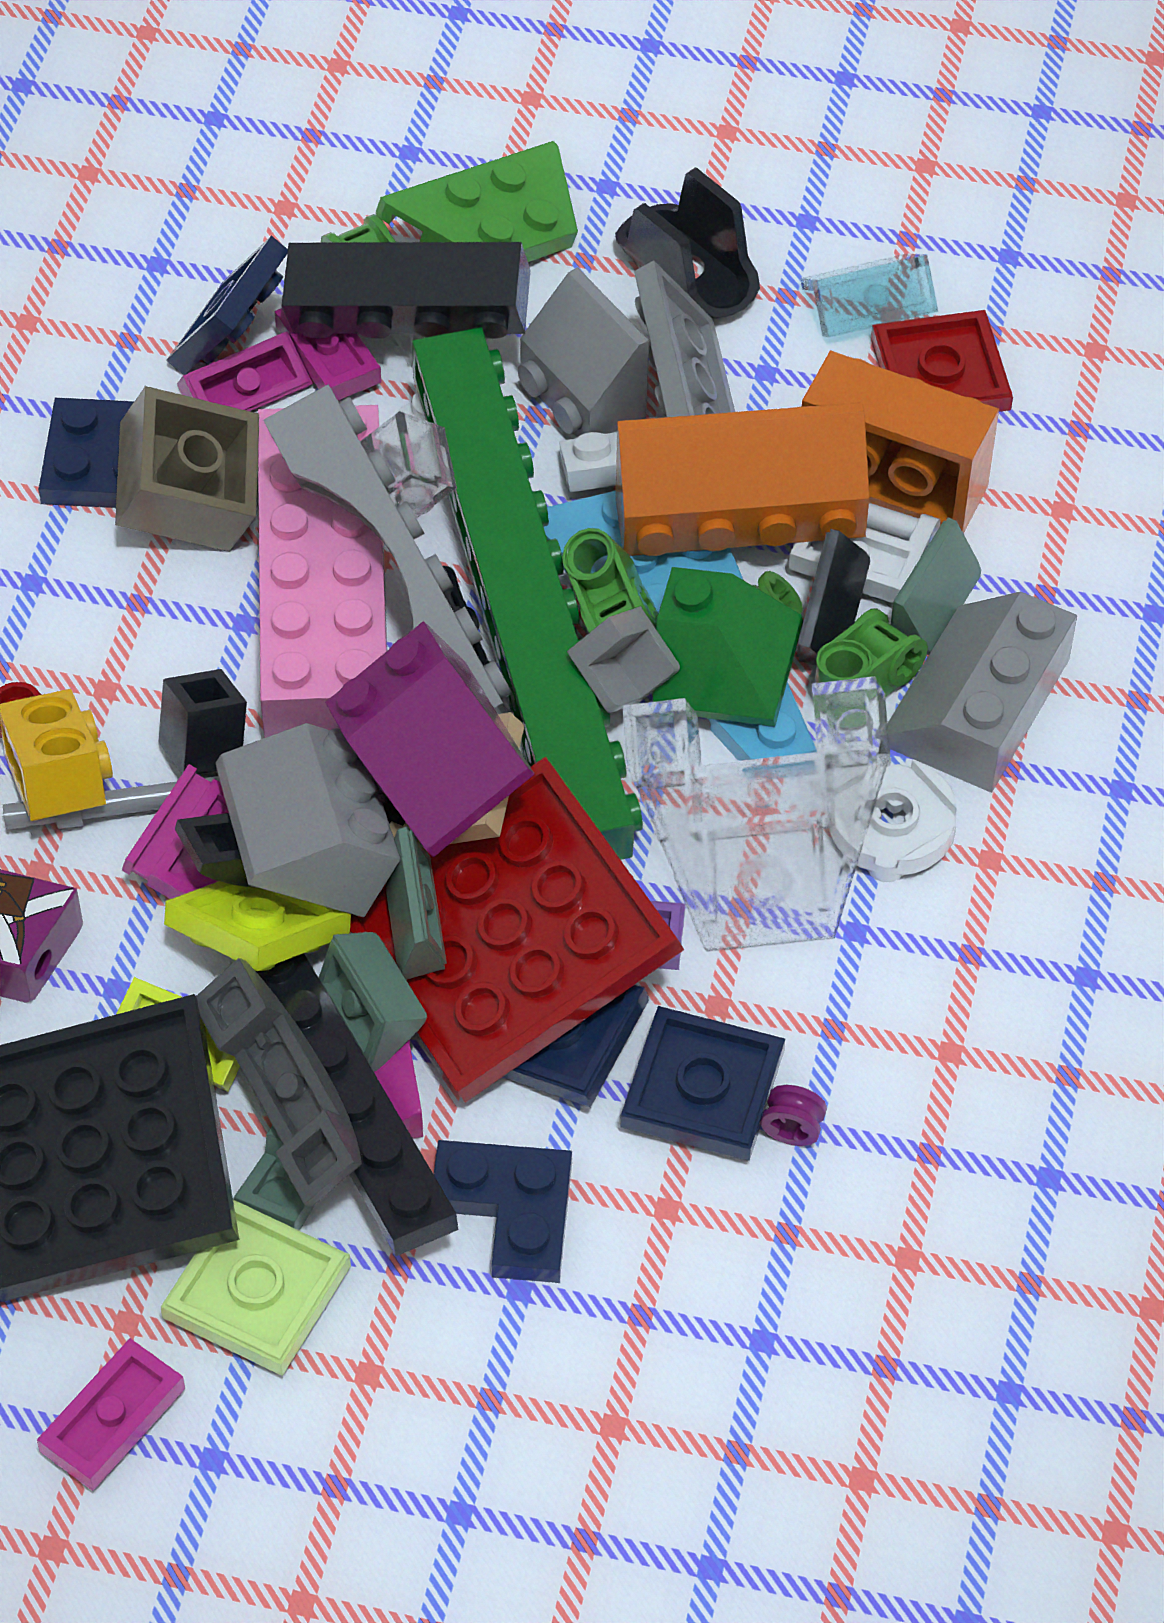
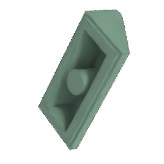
M947 518L946 521L942 522L893 601L891 625L907 636L916 634L924 639L928 646L927 655L931 653L955 611L960 605L965 603L981 576L980 564L956 520Z
M404 827L398 829L394 837L400 861L385 883L396 963L407 980L445 969L444 964H447L431 858L412 830Z
M363 932L333 936L318 978L373 1071H377L422 1027L426 1021L427 1013L376 933Z

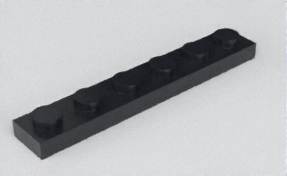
M302 953L277 963L272 969L256 971L291 1015L312 1046L345 1106L357 1138L362 1163L350 1174V1177L395 1256L459 1230L454 1208L306 955Z

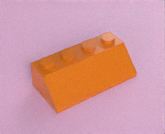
M863 402L617 421L615 500L622 548L629 556H659L673 552L721 551L726 548L782 546L788 543L825 540L826 533H830V529L840 531L848 538L866 537L870 497Z

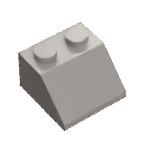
M577 267L567 273L526 329L525 334L521 336L518 376L524 389L533 397L539 396L553 411L558 425L567 434L573 433L578 437L589 432L614 433L617 432V421L646 419L649 340Z

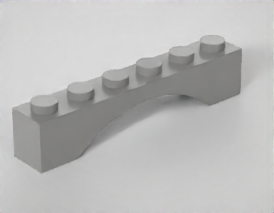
M328 384L264 419L266 427L300 487L331 500L358 517L386 545L396 560L407 587L413 617V629L423 621L428 624L467 663L497 714L508 713L501 699L512 694L496 662L493 660L483 666L472 645L483 639L466 608L463 607L453 612L443 592L454 586L436 554L427 559H424L414 539L425 533L408 502L406 501L397 507L393 503L385 487L396 482L379 449L369 454L364 450L357 435L367 430V427L351 398L348 397L338 402Z

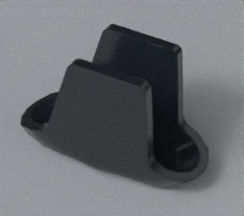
M696 167L685 174L679 205L667 203L656 204L650 207L646 203H642L634 209L633 215L623 222L615 232L617 243L637 265L642 267L654 260L711 318L731 316L744 310L755 299L760 289L758 272L748 256L741 204ZM693 260L699 262L704 268L703 273L696 279Z

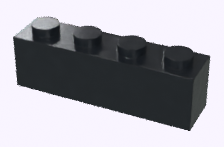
M522 242L289 243L281 306L293 332L301 333L310 338H327L332 334H360L374 339L385 338L390 334H418L427 338L482 327L485 338L497 339L507 334H525L531 270Z

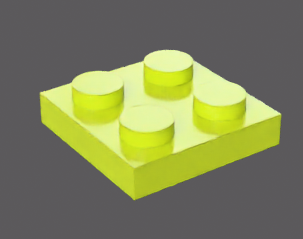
M218 881L165 901L164 925L190 937V940L196 945L212 948L234 960L241 958L247 961L255 971H266L275 967L277 963L302 953L318 951L323 945L330 943L334 935L350 934V913L262 888L231 885Z

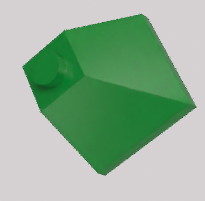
M672 567L658 613L656 630L678 661L680 670L653 691L654 711L775 727L803 625L802 615L732 573Z

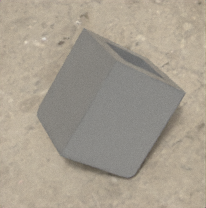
M641 606L608 617L567 651L604 709L609 713L641 702L680 670L678 661Z

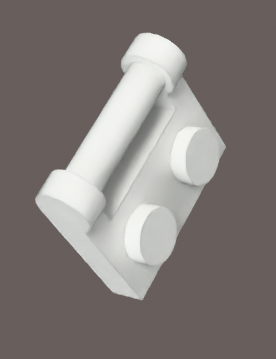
M869 503L866 537L849 538L870 556V565L863 593L893 603L939 529L941 520L923 513L920 518H916ZM824 540L795 543L790 553L789 569L815 577Z

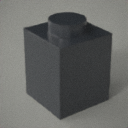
M222 669L163 679L158 742L181 774H183L189 764L197 768L196 774H209L217 770L215 763L221 754L243 746L247 701Z

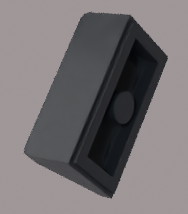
M830 529V533H826L798 640L796 657H799L800 662L816 665L818 651L823 645L833 641L855 623L870 565V556L867 552L837 530Z

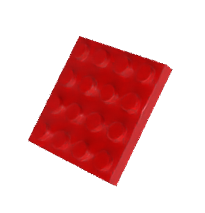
M546 756L531 766L534 775L509 795L500 837L449 844L434 857L428 853L431 858L447 964H444L445 969L407 979L406 981L427 1013L426 1021L417 1033L465 1103L684 951L678 938ZM384 885L365 917L351 914L350 932L376 933L396 963L386 888Z

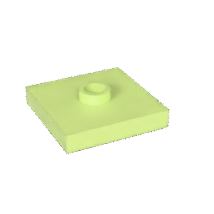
M233 1200L240 1240L196 1251L161 1305L162 1318L283 1376L351 1267L350 1254Z

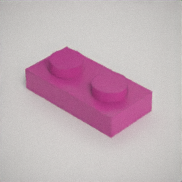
M283 308L274 311L276 328L280 334L288 331L307 373L318 389L329 384L339 401L381 383V367L358 334H332L327 338H310L301 333L293 332Z
M129 1338L38 1437L39 1451L90 1490L94 1491L185 1390L183 1376Z

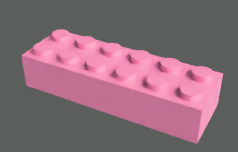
M378 405L355 406L367 427V430L357 435L364 450L369 454L379 449L381 453ZM284 408L258 409L260 698L264 738L305 723L328 730L340 729L325 702L336 694L346 682L359 675L387 651L384 543L358 517L331 500L300 487L263 421Z

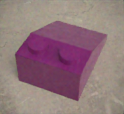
M424 621L406 636L397 640L388 651L355 678L346 682L336 694L325 702L347 742L420 843L433 857L534 775V772L467 663Z

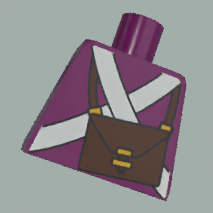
M0 869L1 997L24 1003L36 999L83 926L77 888Z

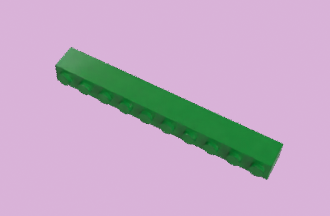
M482 327L412 340L413 379L437 461L440 464L442 478L496 662L512 694L507 696L511 713L525 725L521 739L524 757L531 767L546 756L620 860L633 857L634 832L643 829L640 805L636 794H625L621 778H626L627 774L624 753L618 740L609 742L605 726H610V713L604 709L567 653L570 648L581 640L577 638L574 625L579 624L578 606L573 589H562L558 575L564 574V566L559 543L556 538L547 540L544 526L549 524L544 494L542 490L532 492L529 478L534 477V468L527 442L518 444L514 431L519 430L518 412L513 396L503 397L500 385L505 383V375L500 352L498 349L489 350Z

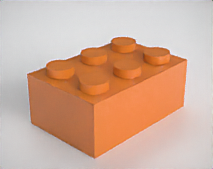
M830 350L802 399L801 407L863 402L866 427L869 503L916 518H920L922 513L939 518L941 520L940 526L947 518H951L957 521L964 534L988 488L999 408L984 404L975 398L964 397L932 386L920 379L909 378L880 368L862 359L852 358Z

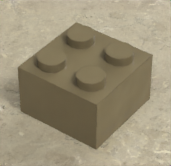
M145 386L120 422L115 525L230 552L256 518L259 414Z

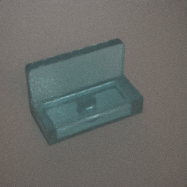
M906 253L800 278L802 290L814 291L823 337H833L871 328L874 324L896 322L938 312L927 254Z

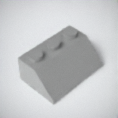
M1021 591L960 605L879 736L878 744L992 793L1070 659L1077 615Z
M305 723L221 754L215 764L248 884L365 917L399 863L400 856L375 779L347 742L341 730L338 728L328 730Z

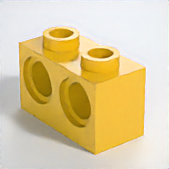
M71 688L0 704V728L5 758L31 821L106 805L103 780L113 777L108 748L104 740L99 741L92 711L90 709L80 710Z

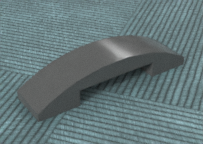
M238 958L196 995L200 1017L217 1048L220 1051L235 1056L283 1143V1146L275 1153L304 1205L313 1207L362 1164L357 1138L345 1106L312 1046L263 979L247 961Z

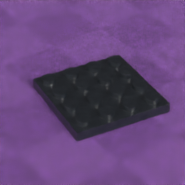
M195 994L0 1045V1302L240 1240L205 1026L200 1017Z

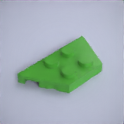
M554 141L382 196L375 212L381 220L388 224L397 216L423 231L420 242H522L528 262L571 248L578 233L559 146Z

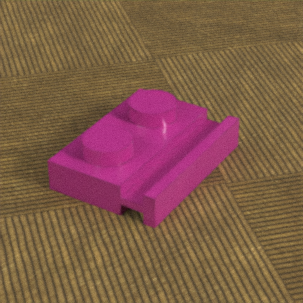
M190 764L126 857L122 867V871L128 875L134 872L148 881L147 886L169 899L218 882L200 874L175 831L177 819L229 813L221 782L215 779L212 782L196 774L197 768Z

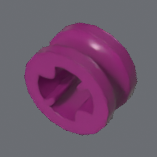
M779 1085L771 1089L767 1101L769 1108L764 1110L761 1120L763 1130L772 1138L789 1145L808 1146L817 1142L821 1131L819 1123L824 1120L827 1111L825 1101L813 1091L796 1085Z

